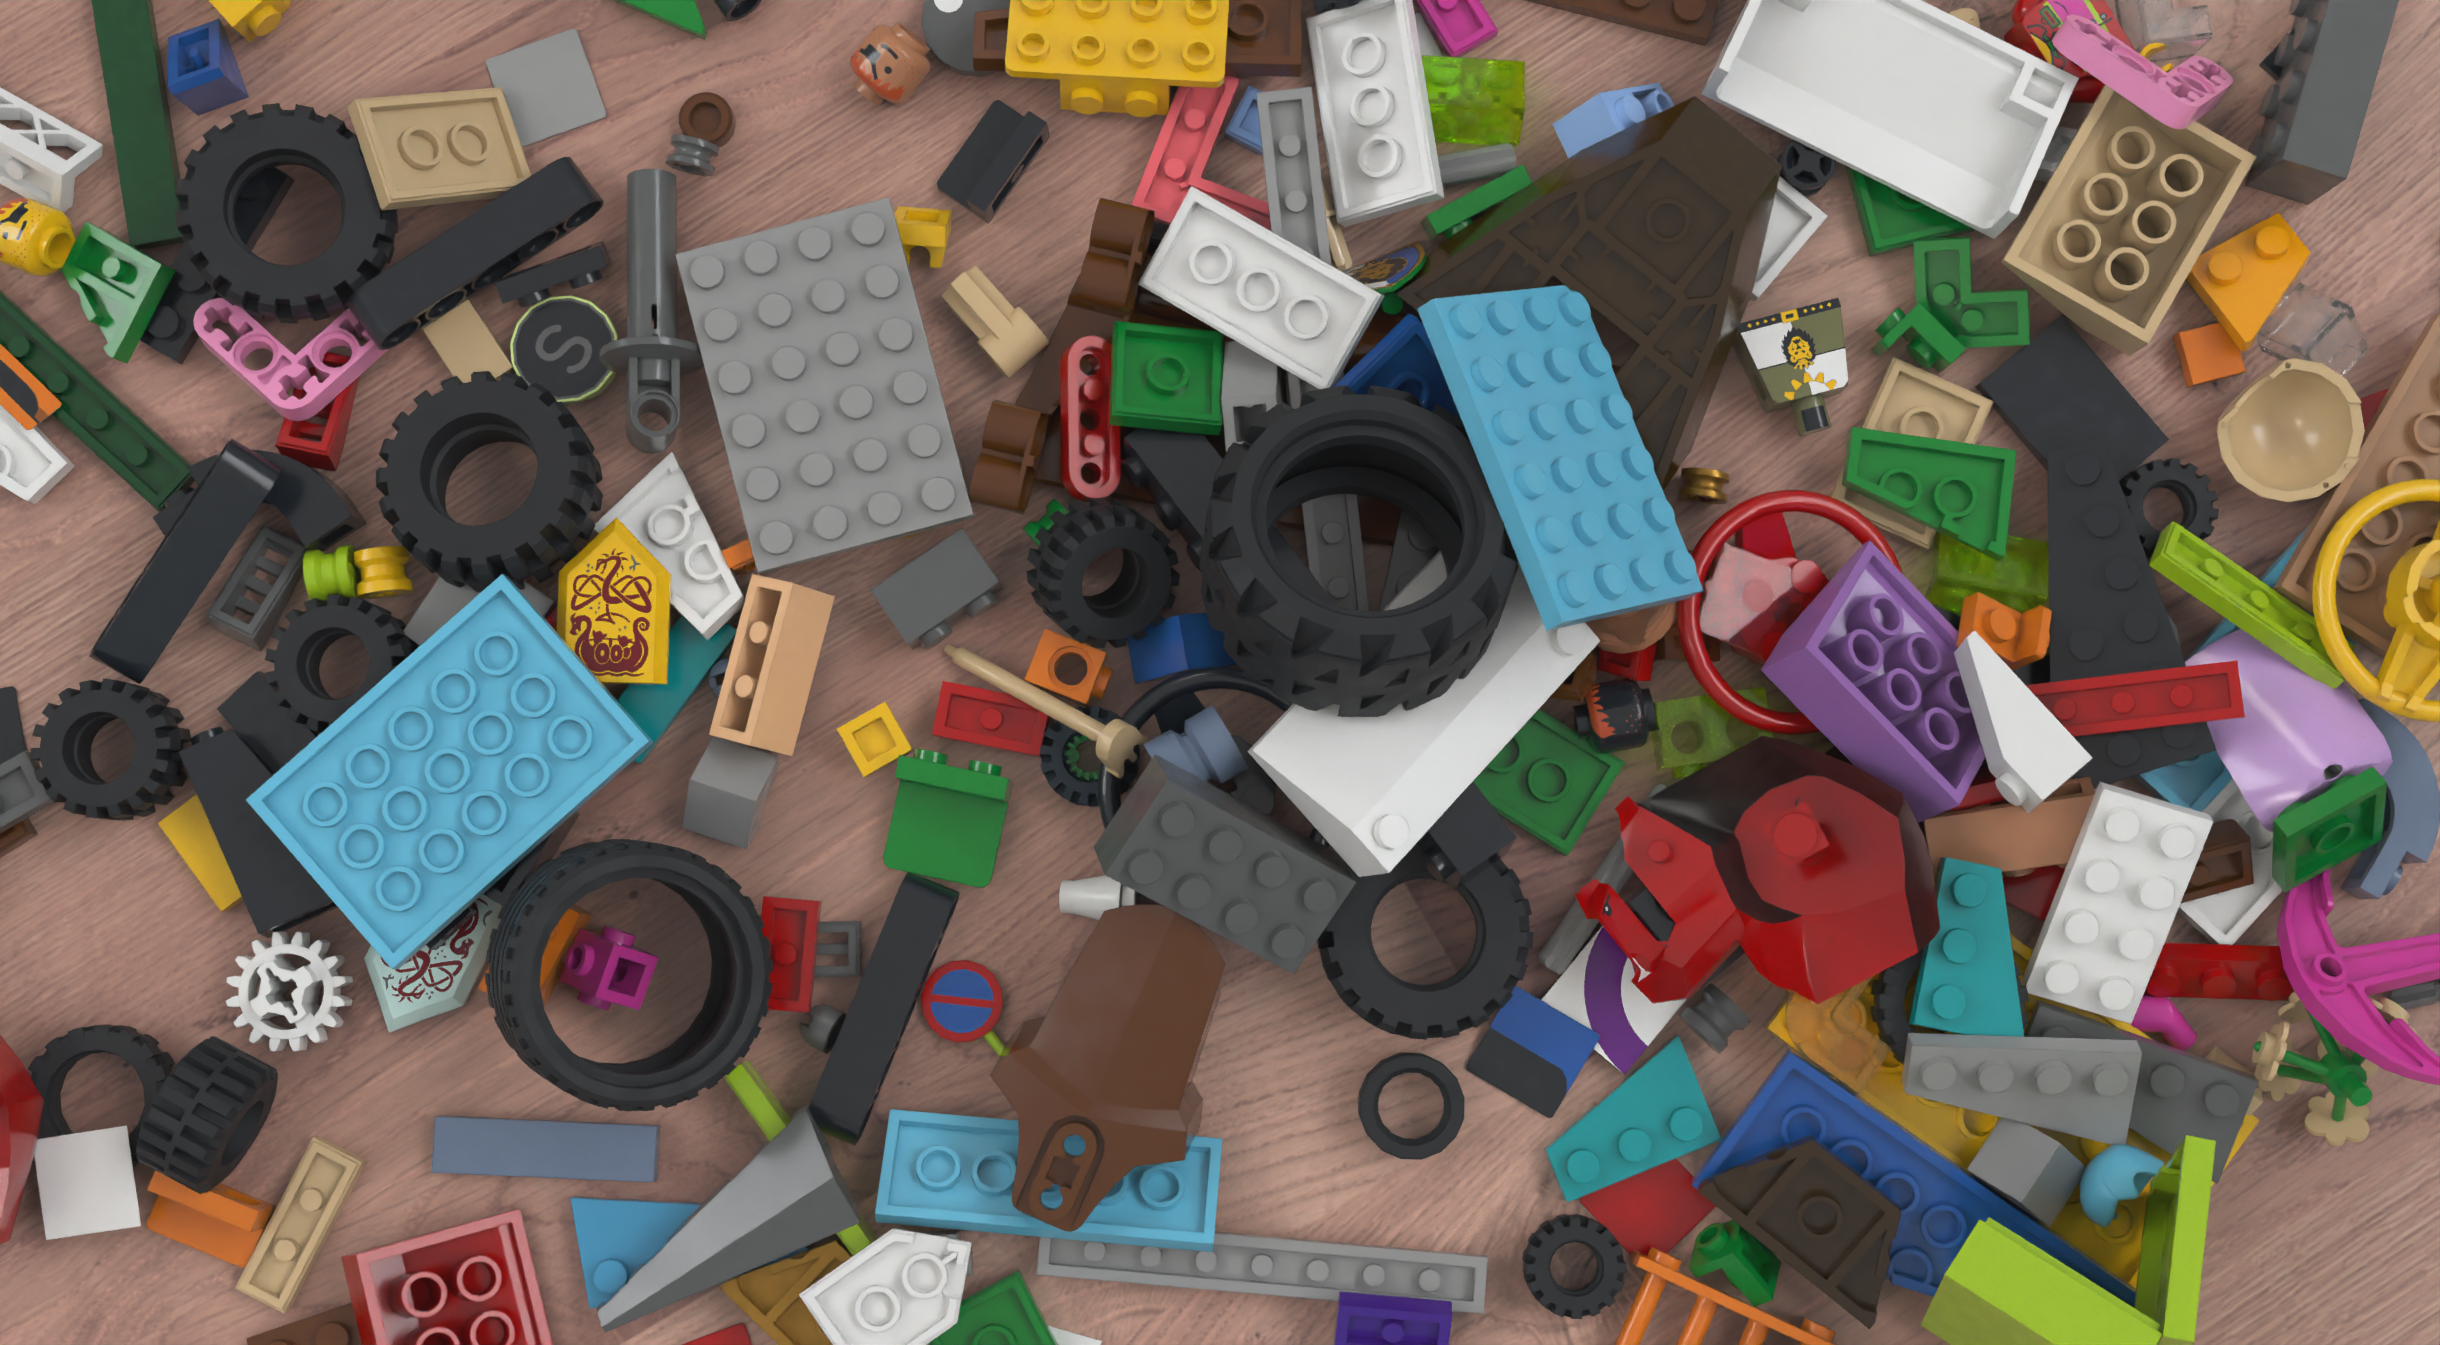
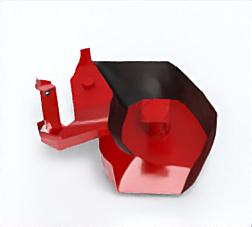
M1760 736L1640 803L1634 802L1627 796L1615 808L1619 815L1620 833L1624 843V860L1676 923L1668 941H1656L1609 884L1600 883L1595 879L1583 886L1578 894L1574 893L1586 918L1598 919L1631 960L1635 972L1631 982L1653 1004L1691 998L1739 945L1742 946L1757 972L1775 986L1788 993L1820 1004L1918 953L1929 944L1940 930L1930 856L1924 835L1903 793L1854 765L1792 741L1767 736ZM1799 797L1798 804L1795 806L1796 800Z

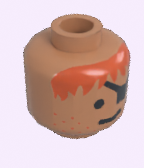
M896 22L892 27L884 24L876 26L851 56V68L859 77L854 83V87L868 100L878 106L884 99L894 104L905 103L931 70V63L926 56L930 48L916 34L899 22Z

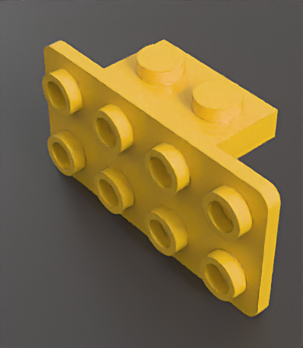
M1010 0L1005 70L1012 77L1059 80L1061 110H1074L1087 115L1098 112L1129 113L1135 117L1167 115L1170 105V86L1217 88L1224 83L1229 0Z

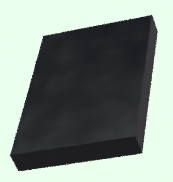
M2063 315L2030 341V345L2023 346L1975 386L1983 397L1994 401L1992 404L1994 410L2047 472V453L2102 434L2118 481H2120L2169 440Z

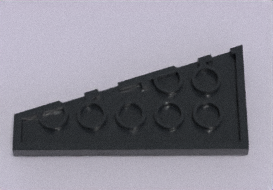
M2102 434L2047 453L2049 609L2052 611L2049 629L2050 682L2185 667L2186 664ZM2207 722L2074 737L2090 754L2092 759L2070 779L2090 777L2093 788L2097 789L2099 782L2110 785L2217 749Z

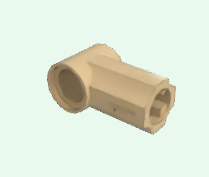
M977 266L959 275L941 295L948 308L979 340L976 343L984 354L1008 379L1049 344L1046 336L1020 307L1014 309Z

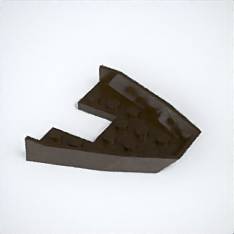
M1694 96L1579 151L1452 235L1430 252L1423 268L1406 282L1396 294L1417 310L1435 298L1544 287L1552 275L1572 291L1582 294L1588 304L1639 343L1638 347L1617 371L1615 376L1623 396L1631 406L1633 420L1645 449L1652 457L1654 471L1664 491L1691 452L1752 294L1782 165Z

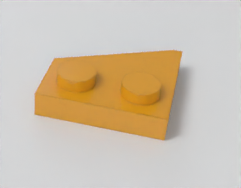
M2278 212L2201 254L2186 280L2243 353L2251 348L2258 332L2268 317L2273 315L2283 300L2289 286L2296 281L2306 266L2311 252Z

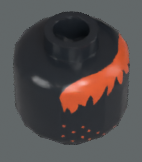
M1623 678L1595 683L1582 699V705L1572 707L1578 739L1588 737L1591 747L1597 753H1610L1642 747L1648 740L1649 732L1656 731L1657 729L1651 692L1649 688L1641 689L1638 682L1632 679Z

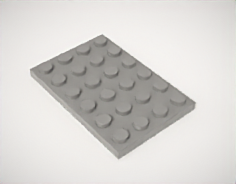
M889 197L675 254L755 565L760 575L975 518L892 202Z

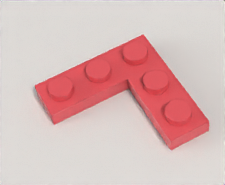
M1225 75L1224 83L1217 88L1178 86L1131 205L1154 210L1155 222L1170 225L1192 186L1271 231L1267 202L1203 179L1240 86V78Z

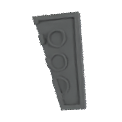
M2037 1000L2024 1037L2137 1040L2142 1051L2129 1128L2171 1155L2174 1154L2185 1135L2216 1141L2212 1181L2218 1184L2259 1083L2257 1078L2246 1072Z

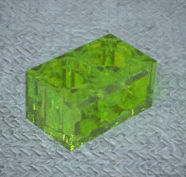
M1765 687L1736 691L1752 703L1768 709ZM1708 695L1653 703L1657 729L1656 731H1651L1657 771L1672 769L1673 779L1686 778L1704 768L1705 764H1711L1742 747L1732 743L1726 734V724L1732 716L1720 708ZM1677 724L1689 725L1697 735L1696 748L1690 754L1679 752L1672 744L1671 733ZM1750 726L1751 738L1748 743L1760 736L1773 737L1772 733Z

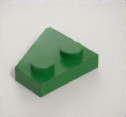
M86 221L61 270L71 289L78 292L81 299V307L89 322L99 325L108 342L103 347L106 354L113 359L128 364L176 270L103 228Z

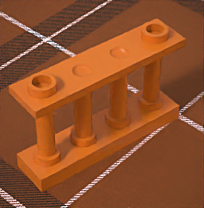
M1651 1247L1648 1256L1633 1250L1629 1261L1635 1266L1647 1272L1615 1345H1640L1667 1281L1698 1294L1676 1345H1701L1719 1304L1749 1318L1738 1345H1763L1770 1328L1800 1341L1799 1345H1838L1832 1342L1836 1334L1835 1331L1808 1318H1804L1800 1327L1761 1308L1754 1307L1748 1302L1678 1271L1682 1261L1654 1247Z

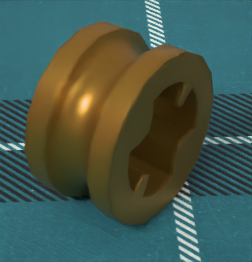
M1687 467L1681 470V477L1685 479L1686 484L1684 488L1678 490L1679 498L1704 504L1727 503L1728 495L1723 493V486L1730 483L1731 475L1707 468Z

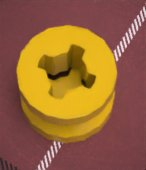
M404 546L374 547L353 552V564L360 569L361 581L356 586L358 598H389L407 595L414 591L413 581L406 576L405 564L409 561L410 554Z

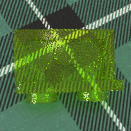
M1421 55L1435 142L1486 145L1510 143L1512 146L1519 145L1525 111V61Z

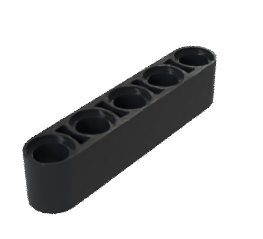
M571 157L557 159L366 282L349 297L347 306L380 350L395 347L587 222L601 209L604 201Z
M231 438L92 648L89 657L138 684L142 683L269 493L282 468Z
M908 872L904 877L808 1108L821 1132L854 1146L858 1143L950 923L960 892L911 872Z

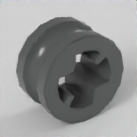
M687 135L671 136L670 144L674 146L675 150L673 154H669L666 157L665 163L668 166L699 176L714 175L715 167L711 165V158L719 154L720 148L717 145Z

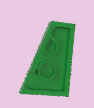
M1852 427L1848 431L1842 477L1843 486L1999 562L2005 558L2017 450Z

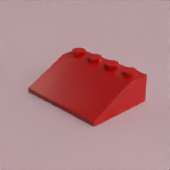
M520 1209L341 1256L362 1345H553Z

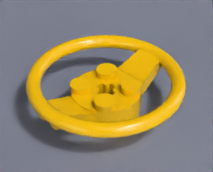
M2414 479L2387 485L2371 492L2350 507L2335 523L2322 545L2315 565L2312 585L2313 613L2321 642L2328 657L2342 677L2359 694L2382 709L2401 717L2418 721L2440 722V700L2424 699L2440 679V520L2432 541L2410 548L2399 559L2389 575L2386 591L2387 602L2383 613L2386 622L2395 628L2396 632L2377 677L2364 667L2350 648L2339 622L2336 605V582L2342 558L2354 536L2367 522L2383 511L2401 504L2417 501L2440 502V480Z

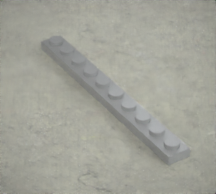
M1312 87L1256 93L1271 231L1331 265ZM1287 371L1290 406L1293 409H1297L1300 407L1302 394L1319 389ZM1343 371L1340 377L1338 378L1337 382L1344 377ZM1357 494L1328 495L1301 504L1309 571L1336 606L1351 610L1370 611Z

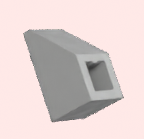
M1237 341L1225 342L1221 403L1227 452L1233 442L1239 444L1244 442L1246 428L1251 422L1275 405L1282 402L1287 404L1284 369Z

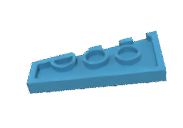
M571 1197L589 1308H596L603 1301L607 1303L630 1280L631 1274L642 1263L646 1265L666 1245L667 1238L702 1204L679 1201L658 1202L640 1199ZM807 1245L747 1272L807 1251L810 1247Z

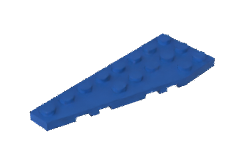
M1790 1047L1692 1178V1186L1698 1189V1185L1705 1178L1811 1134L1900 1206V1221L1896 1237L1892 1241L1889 1254L1890 1263L1886 1279L1890 1280L1891 1284L1934 1297L1944 1274L1979 1219L1986 1222L1988 1217L2134 1308L2136 1288Z

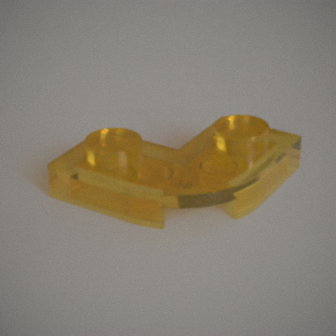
M1872 977L1820 1004L1789 993L1785 1018L1790 1038L1796 1048L1809 1061L1856 1094H1861L1892 1049L1846 1016Z

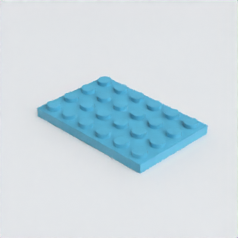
M1566 285L1435 298L1417 309L1500 517L1504 522L1505 529L1546 631L1685 600L1704 591L1696 573L1694 559L1686 549L1675 522L1673 508L1665 498L1654 471L1652 457L1644 447L1633 420L1631 406L1623 396L1611 366L1610 355L1600 340L1591 318L1590 306L1582 294L1572 291Z
M501 574L251 794L246 801L390 968L399 969L654 742L510 578Z

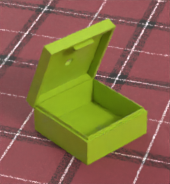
M2185 1135L2166 1166L2160 1167L2150 1183L2151 1189L2147 1194L2134 1308L1988 1217L1986 1222L1979 1219L1944 1274L1920 1325L1950 1345H2193L2216 1141Z

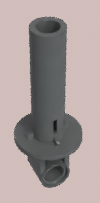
M640 169L627 175V338L607 343L599 351V360L603 367L612 372L626 375V434L628 440L636 449L650 454L666 450L675 439L680 421V376L693 373L704 366L699 345L678 339L677 259L675 256L677 254L676 176L671 172L661 169ZM645 413H656L665 419L668 426L659 431L648 430L642 426L638 418Z

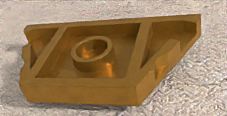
M839 1239L731 1278L725 1281L720 1289L778 1345H833L799 1294L853 1256L847 1247Z

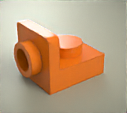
M1980 592L1974 593L1963 600L1956 647L1958 648L1967 636L1976 631L2013 671L2044 658L2050 642L2049 629L2052 611L2040 605L2020 613Z

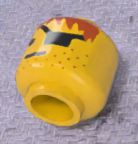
M19 197L4 204L0 208V261L30 275L43 277L63 267L76 241L70 219L61 210L29 198Z

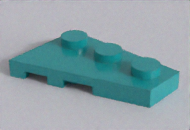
M1941 857L1935 883L1940 930L1929 944L1923 948L1909 1024L1961 1035L2024 1037L2001 868Z
M1675 1035L1661 1047V1050L1640 1068L1635 1069L1616 1089L1596 1106L1591 1107L1547 1145L1544 1150L1564 1200L1570 1202L1722 1139L1680 1037Z

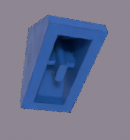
M220 19L168 37L167 86L176 99L198 116L249 97L225 28Z
M1206 613L1175 615L1165 618L1158 627L1150 623L1145 628L1148 635L1139 641L1132 636L1127 637L1135 685L1169 679L1175 675L1195 669L1238 666L1223 648L1224 633L1212 629Z

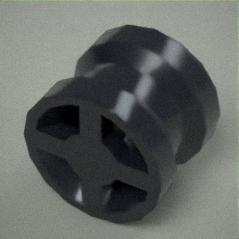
M1792 140L1785 147L1777 159V162L1782 165L1780 177L1805 198L1817 194L1832 177L1836 167L1835 160L1795 140ZM1803 172L1805 174H1811V177L1804 176L1799 173Z

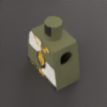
M1839 298L1740 323L1732 346L1763 410L1766 413L1792 407L1799 436L1817 433L1832 427L1824 398L1840 394L1848 387V370Z

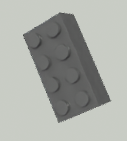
M2399 0L2291 1L2289 14L2296 16L2292 30L2294 28L2295 30L2293 35L2285 34L2276 52L2274 63L2277 66L2283 67V70L2276 84H2271L2267 89L2260 106V116L2266 118L2261 135H2256L2247 150L2257 157L2250 167L2246 186L2308 205L2347 179Z
M1156 754L1094 846L1106 876L1295 974L1356 884V880L1338 853Z

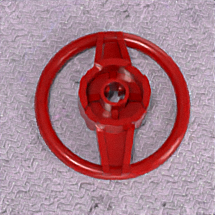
M1804 490L1767 492L1734 506L1718 518L1702 535L1694 547L1691 556L1696 564V573L1703 588L1706 574L1714 557L1727 540L1735 534V574L1731 578L1734 581L1727 590L1725 603L1720 604L1719 617L1722 633L1732 651L1736 654L1743 655L1752 663L1762 665L1763 667L1784 632L1829 583L1827 577L1815 562L1811 560H1798L1796 558L1783 512L1809 513L1831 520L1852 534L1861 545L1871 541L1902 573L1896 555L1881 532L1864 515L1840 500L1828 495ZM1701 592L1677 602V624L1684 656L1697 682L1720 708L1749 726L1771 733L1798 735L1820 732L1799 709V712L1792 713L1767 709L1752 703L1737 693L1719 674L1706 650L1700 625ZM1776 600L1785 607L1786 615L1784 622H1774L1772 618V610L1779 609Z

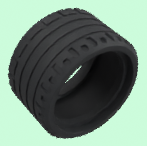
M606 839L597 843L593 841L560 852L561 856L556 859L549 858L533 872H530L523 879L526 883L520 890L517 888L513 890L505 906L502 907L497 916L501 921L498 929H492L489 938L491 940L486 954V962L490 963L489 972L485 973L489 1005L491 1008H494L496 1014L494 1020L508 1045L516 1051L517 1056L530 1069L564 1092L584 1102L606 1109L608 1107H615L619 1111L631 1112L653 1111L655 1106L661 1105L668 1108L685 1100L689 1101L699 1096V1090L704 1087L708 1090L718 1084L720 1079L725 1075H729L736 1068L733 1063L739 1057L744 1058L754 1038L757 1039L761 1027L758 1026L761 1017H766L769 1008L767 1004L769 995H772L773 983L769 982V972H773V960L770 957L769 949L771 947L769 938L763 936L761 930L765 927L761 916H758L754 908L755 905L749 896L742 895L740 892L742 887L717 865L709 864L705 858L685 849L630 839ZM631 878L652 879L661 882L682 896L698 915L708 936L712 967L710 987L703 1007L684 1034L669 1047L648 1058L627 1063H598L579 1057L555 1033L544 1010L540 989L541 962L550 934L565 912L584 895L612 882Z

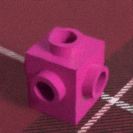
M604 925L602 933L598 934L579 928L574 944L566 954L565 968L560 981L580 990L577 1000L585 1004L609 1010L611 1003L640 1010L659 957L633 946L636 936L620 929Z

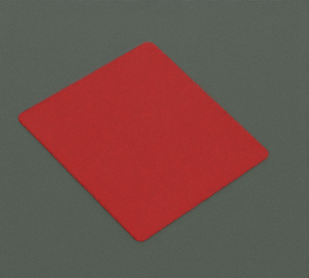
M1676 1158L1580 1198L1581 1204L1614 1235L1616 1240L1630 1255L1635 1250L1648 1256L1651 1247L1668 1254L1716 1207L1700 1194L1698 1189L1692 1186L1693 1176Z

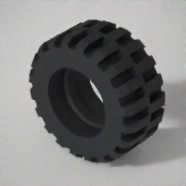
M279 103L262 105L263 112L248 115L245 109L230 115L232 123L221 130L214 125L203 135L206 140L203 147L199 151L194 149L190 151L184 162L188 169L185 178L178 179L175 196L179 200V211L175 212L176 225L184 241L182 245L190 261L219 296L231 305H237L245 309L248 314L265 319L266 316L277 318L281 323H298V319L313 318L314 321L329 318L330 312L341 307L347 310V300L366 282L379 275L386 263L390 264L395 250V233H398L396 209L381 211L357 135L347 129L345 122L331 114L323 117L317 115L313 107L296 104L295 110H283ZM299 165L318 172L334 187L342 207L341 228L332 246L317 258L298 265H278L255 255L241 240L235 223L236 201L245 185L259 173L276 166Z
M490 371L473 372L471 374V382L462 383L458 376H454L441 381L443 390L433 396L425 390L413 399L418 407L409 416L402 411L392 423V426L398 431L394 440L384 439L379 452V456L387 463V468L380 467L376 470V487L385 495L380 499L379 505L383 517L393 526L391 532L431 573L436 572L445 582L459 588L467 583L475 592L481 593L501 574H504L510 578L519 590L525 589L524 579L534 576L541 583L554 576L550 567L560 559L567 564L579 553L574 548V543L579 537L589 540L595 527L594 522L589 517L590 511L598 512L601 510L603 494L596 486V483L603 479L601 466L593 455L595 448L584 430L562 401L557 402L552 393L538 383L528 386L522 376L504 373L501 375L500 382H498ZM495 442L521 443L533 450L537 457L536 480L531 493L516 511L502 520L486 525L460 524L448 515L445 503L447 485L456 466L468 454L484 445Z
M1416 843L1390 873L1358 877L1346 863L1356 880V884L1318 938L1317 944L1323 963L1322 966L1328 980L1343 1002L1362 1019L1381 1030L1410 1039L1447 1038L1460 1035V1032L1471 1027L1476 1028L1488 1021L1489 1016L1499 1007L1503 1008L1513 996L1511 992L1517 982L1523 980L1528 967L1525 963L1529 948L1532 949L1533 932H1530L1529 915H1532L1529 901L1524 899L1519 887L1521 883L1513 869H1509L1499 859L1456 890L1468 903L1476 925L1475 945L1470 958L1462 969L1442 982L1429 985L1411 984L1397 978L1382 965L1375 953L1371 938V925L1375 910L1380 901L1396 886L1414 879L1438 881L1425 866L1421 856L1424 851ZM1446 879L1442 881V883L1449 885Z

